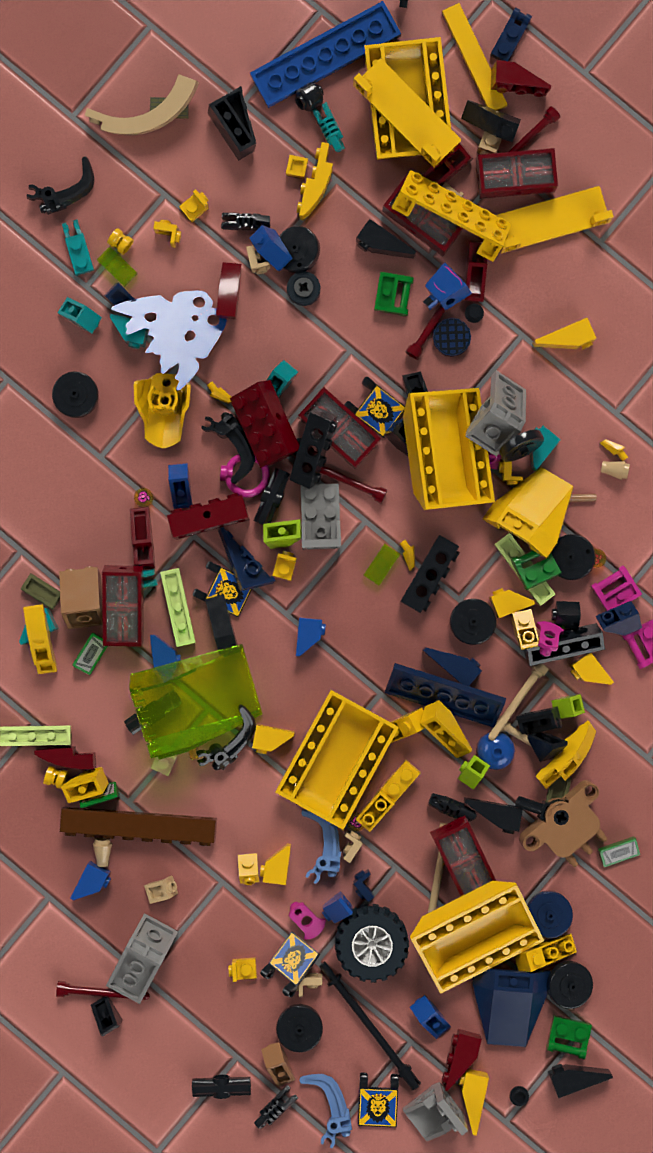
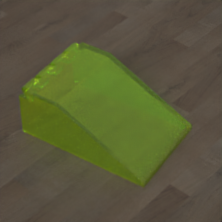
M243 644L130 674V695L134 707H139L135 711L140 725H143L141 730L145 742H149L146 745L151 759L158 757L160 760L189 752L242 725L243 719L238 710L239 705L245 706L254 718L263 714Z

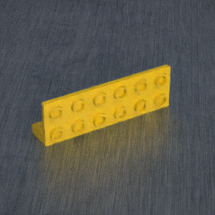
M379 59L364 75L358 73L353 78V86L433 167L461 142V138L382 59Z
M412 170L409 171L391 207L409 217L415 204H418L484 240L476 253L492 262L502 249L511 227V223L504 218L494 215L487 209L479 207L472 201L464 199L455 192L447 190L438 183L432 182Z
M600 186L496 215L511 223L500 254L610 223L614 216L612 210L607 211Z

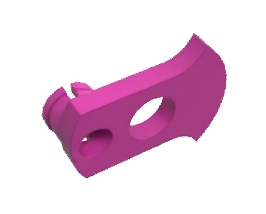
M540 621L536 623V627L539 629V652L543 656H550L552 651H557L559 635L564 634V630L554 623ZM545 634H549L553 638H548Z
M294 902L290 905L288 916L304 932V940L312 939L322 932L326 922L325 918H318L303 902ZM305 916L312 918L308 925L301 923L302 918Z

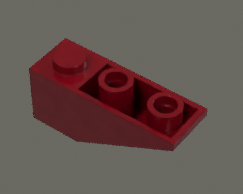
M496 60L491 68V90H497L499 93L515 92L517 95L534 94L535 97H543L551 89L550 84L516 62Z
M461 1029L457 1030V1034H453L451 1040L453 1050L452 1053H448L446 1064L449 1065L448 1070L443 1073L441 1081L444 1084L445 1091H448L477 1059L482 1041L480 1034Z

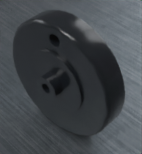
M293 226L284 230L279 235L293 258L284 269L292 273L307 271L315 265L320 255V243L317 236L311 230L303 226Z
M73 371L57 379L53 386L52 399L56 408L65 416L81 418L87 416L95 409L99 400V391L91 377L85 373Z
M536 429L523 432L503 444L499 454L505 462L521 459L537 450L543 444L544 437L541 431Z
M576 534L560 537L551 552L561 571V574L558 576L566 580L584 578L592 571L596 561L593 545L586 538Z
M467 599L457 604L450 615V628L459 641L470 645L481 644L487 641L494 633L496 616L491 606L480 599Z
M575 961L559 963L551 970L547 979V991L550 998L557 1005L565 1009H575L582 1006L590 998L593 990V979L589 970Z
M294 1004L287 1007L280 1014L276 1026V1033L280 1043L288 1050L299 1053L314 1048L319 1043L323 1032L320 1015L315 1009L305 1004Z

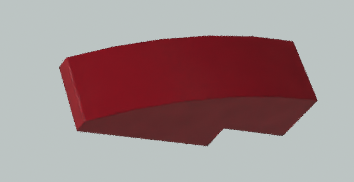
M459 143L453 152H450L435 167L431 166L422 176L442 186L474 158Z
M469 240L465 284L472 294L466 297L465 301L484 302L488 259L476 253L482 241Z
M222 263L216 311L217 318L236 319L242 264Z
M149 507L130 509L134 566H143V570L155 568L150 509Z
M76 746L37 749L34 751V755L55 765L73 769L96 768L95 752L76 754Z

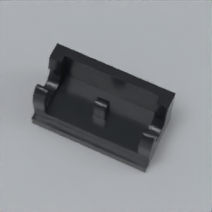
M558 706L516 716L521 734L528 735L563 727Z

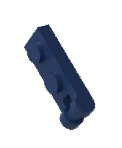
M515 7L490 54L491 57L501 61L510 60L531 21L532 16L527 13L525 15L520 12V9ZM516 19L522 22L521 26L515 24Z

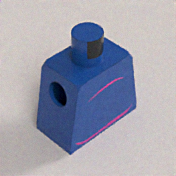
M444 263L426 283L425 287L431 295L423 303L429 310L438 303L445 310H448L472 293L465 282Z

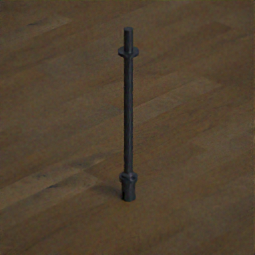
M325 961L320 964L319 967L330 980L327 985H334L396 1065L398 1076L405 1080L412 1091L417 1089L421 1085V1081L411 1071L412 1067L401 1061L340 981L342 975L340 973L335 975Z

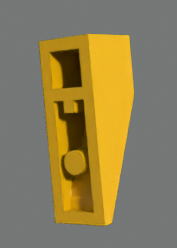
M584 318L534 340L532 344L534 347L578 349L582 347V349H586L593 345L592 342H594L596 336L588 318Z
M440 700L424 707L420 724L456 758L472 752V748L452 712Z
M467 1069L459 1078L458 1085H461L472 1134L477 1136L489 1076L486 1072Z

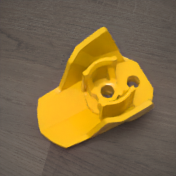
M156 373L149 379L134 381V404L144 422L145 439L152 445L162 449L174 446L181 441L184 416L190 402L191 385L186 383V386L177 391L176 387L179 381L175 379L176 374ZM166 380L171 382L168 387L164 386ZM167 398L169 400L168 404L163 405V400Z

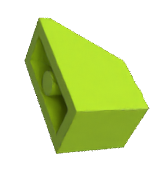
M301 520L263 524L264 543L270 549L289 547L301 540Z

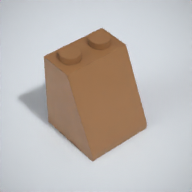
M88 566L84 569L60 571L61 614L68 629L103 625L102 581L98 567Z

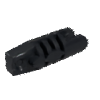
M222 213V219L225 220L221 224L223 230L253 229V231H256L262 225L270 228V216L256 213Z
M432 793L429 798V806L455 819L465 815L470 822L477 817V812L464 806V803L447 796Z
M288 1085L259 1112L261 1116L254 1122L258 1129L263 1128L267 1123L269 1126L272 1125L298 1099L294 1095L286 1102L282 1100L291 1090Z

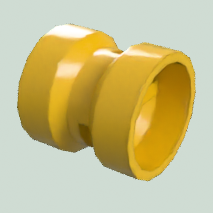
M119 228L115 229L107 240V244L111 247H116L117 251L122 255L131 248L134 242L130 236H125Z
M49 765L43 784H52L56 788L62 789L61 786L66 782L68 771L63 769L57 770L56 767Z

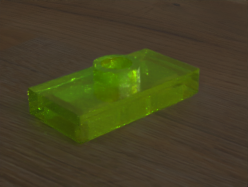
M110 246L97 259L124 287L138 274Z
M384 543L363 576L379 586L400 553Z

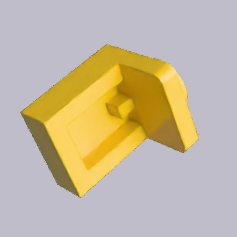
M168 220L154 221L153 229L155 233L171 236V247L176 248V243H180L181 231H179L178 226L171 224Z
M502 460V462H499V473H502V482H507V485H518V482L523 481V477L512 476V461L505 462Z
M257 853L238 855L240 883L253 885L260 882Z

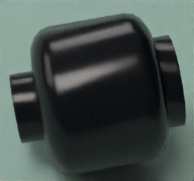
M312 82L302 86L296 91L295 102L301 110L308 112L314 110L323 103V89Z

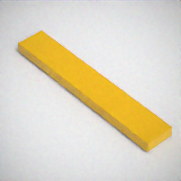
M460 3L442 10V15L486 107L497 111L507 107L508 104L503 94L497 92V90H491V68Z

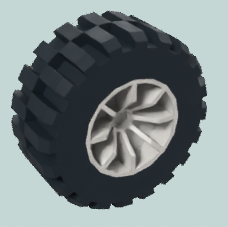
M365 904L359 909L354 908L353 913L344 918L337 927L335 950L338 961L341 962L342 968L345 971L347 970L350 976L353 978L358 977L359 981L365 982L370 980L371 983H377L376 980L382 979V981L388 980L387 977L389 975L394 976L399 968L402 969L405 964L404 960L408 957L409 939L405 925L395 912H391L385 906L382 908L378 904H373V906Z

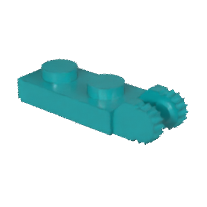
M78 219L73 220V225L77 235L70 236V230L66 223H63L62 227L75 275L78 276L94 271L85 236L81 231Z

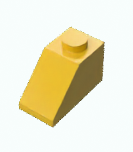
M503 588L493 591V596L489 597L497 618L535 604L534 600L511 590L504 591Z
M592 653L583 654L569 665L572 668L570 672L576 680L580 679L581 681L609 685L614 683Z
M257 724L252 748L256 749L257 753L267 754V751H273L294 737L295 731Z
M99 767L84 771L64 783L61 788L67 802L72 803L103 794L109 782L103 768Z
M291 844L283 846L266 860L265 865H261L260 877H263L264 883L286 885Z

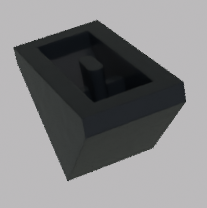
M421 371L402 375L407 397L409 393L428 392Z
M544 731L527 735V739L540 762L554 758L568 745V741Z
M102 997L91 1004L102 1037L120 1026L123 1019L109 997Z

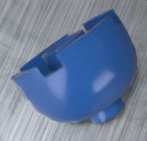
M502 732L493 741L489 740V733L483 735L477 743L476 753L478 758L489 764V769L499 770L507 767L512 762L515 754L512 740Z

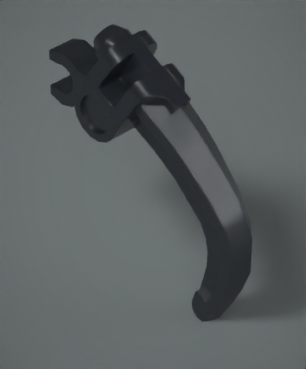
M86 156L82 158L83 175L78 183L58 192H55L52 187L47 186L41 189L32 184L28 188L36 193L34 195L27 194V199L30 201L42 200L43 204L39 206L41 213H47L48 215L67 209L66 206L85 197L93 188L94 173L89 159Z
M227 412L221 415L222 420L219 423L215 422L211 417H205V421L211 422V426H202V430L217 433L222 439L229 438L241 457L240 467L231 478V482L236 484L252 470L256 461L242 425L232 414Z
M238 706L243 719V726L239 733L224 747L215 743L209 747V750L196 751L198 757L204 756L203 759L197 760L199 766H204L214 761L212 767L215 770H224L227 765L232 764L238 758L237 754L253 737L256 730L255 719L245 706Z

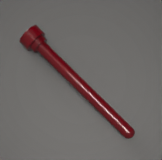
M550 106L545 111L544 118L508 152H516L524 148L543 128L561 118L559 112ZM493 166L491 169H499L503 166Z
M441 305L416 343L409 345L405 351L413 359L418 360L422 355L421 351L423 350L422 346L445 312Z
M325 466L320 470V473L372 495L376 502L382 503L386 495L387 489L383 487L373 488Z
M58 981L56 997L79 994L128 998L113 989L70 986L66 981ZM146 992L142 1000H148L150 994Z

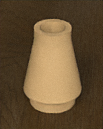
M603 461L601 472L620 480L622 478L627 479L630 464L625 463L626 461Z
M103 837L95 838L93 847L97 866L106 867L108 866L112 842H110V839H104Z

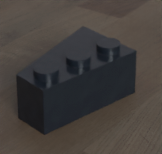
M240 86L210 103L208 108V115L238 161L253 153L256 147V139L251 121L249 120L242 87Z

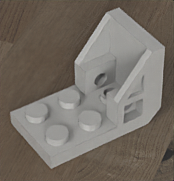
M496 370L491 375L490 397L479 408L466 431V437L497 456L502 445L517 436L526 422V389Z
M315 484L310 489L301 485L302 549L341 548L339 484Z
M144 913L106 986L140 1004L178 931Z
M440 1082L433 1084L403 1108L404 1113L426 1141L444 1135L451 1129L454 1132L459 1131L461 1135L468 1132L464 1113L448 1092L445 1091Z

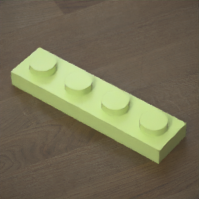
M509 533L494 545L518 576L511 559L516 556H523L525 552L511 533ZM530 560L521 565L525 569L534 564ZM543 582L528 590L539 606L556 595L547 582Z
M180 568L160 572L176 646L180 647L196 643Z
M71 725L0 726V746L72 745Z

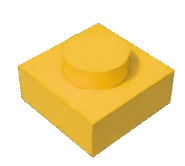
M289 155L286 175L304 179L308 158Z

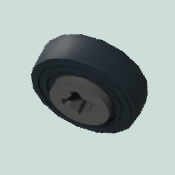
M301 271L295 273L287 283L288 297L299 306L313 304L320 295L321 286L319 280L310 272Z

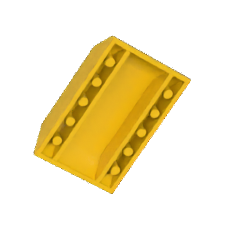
M441 37L364 45L366 72L379 59H382L451 128ZM370 103L377 160L421 155Z
M479 388L408 394L403 422L413 494L424 510L495 502L488 451L466 437V431L482 405Z
M330 690L275 793L343 830L399 727Z
M491 881L422 916L410 935L440 994L544 941L515 882Z

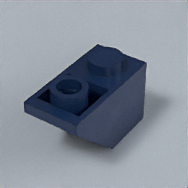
M631 601L596 616L597 621L605 632L625 636L642 628L639 613Z

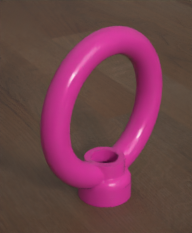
M239 454L232 457L226 466L221 465L220 481H225L228 488L233 493H238L239 496L242 495L247 498L257 496L265 490L269 483L270 470L267 466L261 468L262 480L256 488L244 490L231 482L233 468L241 461Z

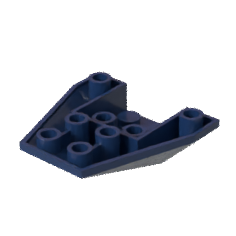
M492 967L472 978V986L487 1044L526 1047L548 995L547 979L551 972L550 970L537 969L533 972L500 970Z

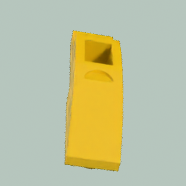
M322 142L321 148H317L315 159L318 160L317 167L313 166L311 178L306 179V184L302 183L300 195H303L302 202H298L296 212L299 213L300 220H304L311 214L328 187L333 171V163L327 162L329 143Z
M43 604L23 607L32 659L38 674L57 672V663Z
M588 720L580 725L573 734L564 739L568 741V745L535 776L545 789L550 787L559 777L566 781L586 757L596 734V730Z
M405 760L382 785L355 820L370 832L421 772L408 760Z

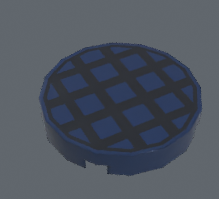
M455 318L445 319L440 322L433 334V342L436 349L443 355L450 357L461 355L466 351L471 341L469 327L465 322Z

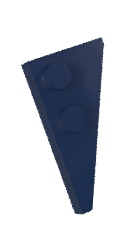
M224 527L219 529L218 532L240 592L273 584L276 581L273 576L270 577L262 569L263 566L254 559L253 555L243 545L240 546L233 539L234 536L229 531L225 530Z

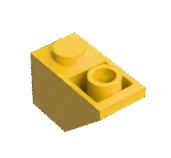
M532 610L512 613V625L520 649L538 647L539 638Z
M423 708L414 710L391 721V723L399 727L391 743L418 733L425 728L420 724L424 711Z

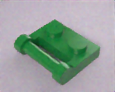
M380 272L374 311L408 316L409 310L407 306L414 278ZM398 282H402L403 290L400 307H394Z
M531 551L523 556H516L511 559L512 565L526 590L561 574L551 553L547 559L545 558L523 569L521 564L541 555Z
M553 1015L546 1050L564 1052L585 1059L592 1025ZM555 1038L579 1042L580 1048L555 1043Z

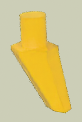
M213 381L207 385L212 392L210 394L211 397L228 404L231 403V396L222 387L217 388Z
M607 439L600 442L613 455L617 454L621 461L628 458L623 450L625 446Z
M405 539L399 544L404 550L402 554L411 571L415 567L414 545L410 546Z

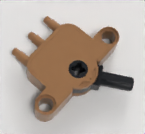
M583 780L564 797L552 798L548 801L543 800L542 803L518 796L515 803L516 807L538 814V819L520 834L519 841L522 846L528 851H535L546 843L558 857L565 858L569 864L577 867L578 862L572 855L577 849L581 847L590 855L593 853V850L587 841L591 837L596 835L602 842L607 841V837L600 829V820L588 806L599 796L598 787L589 780ZM592 786V791L589 794H585V789ZM534 837L531 844H526L527 838Z

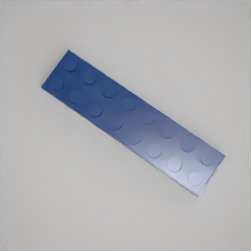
M384 1L257 68L250 72V76L269 108L292 96L307 83H316L364 57V45L390 43L401 37V32Z

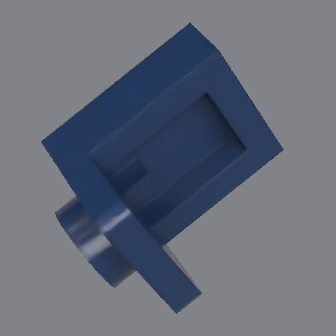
M116 282L104 295L114 306L130 300L131 302L136 301L119 282Z
M369 869L365 872L364 870L358 872L354 876L355 880L353 881L357 888L356 893L362 900L365 898L368 902L374 898L373 892L364 883V880L371 875Z

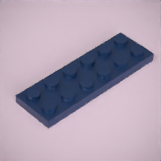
M397 663L394 664L384 692L423 706L440 700L453 715L493 728L506 701L504 697Z

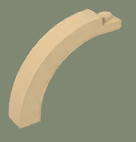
M178 74L175 85L166 99L153 110L140 116L118 118L88 108L86 109L85 116L90 118L89 122L98 125L102 122L100 130L113 134L139 135L152 132L170 123L187 107L197 90L199 82Z

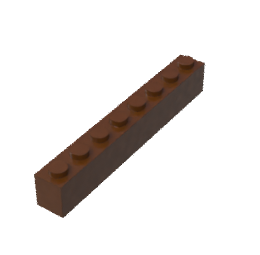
M63 807L61 809L60 832H65V836H76V833L84 834V837L88 838L103 835L104 839H115V836H121L122 840L142 838L141 841L153 842V839H161V843H172V840L180 841V844L184 845L199 842L201 846H211V843H214L216 839L217 818L76 807Z

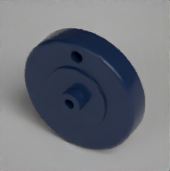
M548 890L539 892L530 899L527 906L542 937L556 938L563 935L570 928L573 920V910L569 901L562 894Z

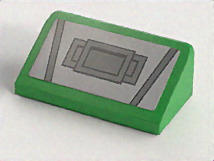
M92 633L72 666L91 675L108 647L103 646V638Z
M109 783L101 795L80 800V808L119 797L120 793L117 783Z
M634 836L598 849L603 867L640 855L638 843Z

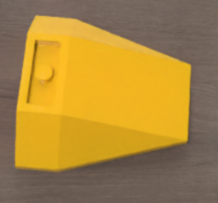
M540 467L495 501L482 519L495 528L499 529L502 527L529 544L531 550L547 559L558 543L573 485Z

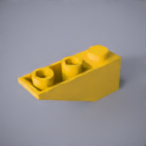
M566 934L543 941L514 957L518 971L533 972L577 951L572 934Z

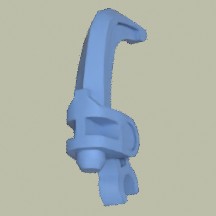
M304 809L301 812L302 816L315 820L321 825L323 830V855L316 860L314 868L306 874L308 878L311 873H315L317 878L313 883L316 884L319 882L323 870L328 871L329 877H336L337 872L340 870L341 852L338 827Z
M325 1074L302 1076L299 1080L301 1084L317 1085L326 1094L330 1105L331 1117L327 1121V1131L321 1137V1144L324 1143L326 1138H330L332 1140L330 1148H333L336 1133H341L343 1137H348L351 1133L350 1130H352L349 1108L346 1106L340 1087L332 1077Z

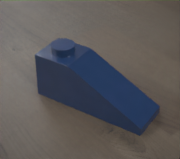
M426 647L423 648V651L463 685L470 686L482 672L479 668L481 665L473 658L469 660L468 658Z

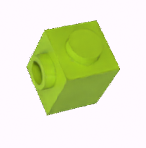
M581 694L565 696L551 701L552 707L558 706L561 719L585 713Z
M473 755L469 762L464 761L459 768L461 774L457 779L474 790L490 765L476 755Z

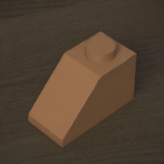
M279 1042L261 1049L266 1069L277 1087L295 1080L285 1051Z

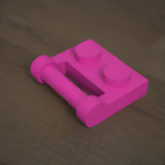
M625 566L619 567L617 572L601 582L591 585L593 592L597 595L606 611L633 601L642 595ZM622 577L625 579L626 582L607 594H603L602 589Z
M653 619L641 624V629L625 636L622 635L623 639L627 640L637 659L639 669L653 663ZM636 634L649 656L647 659L644 658L633 637Z

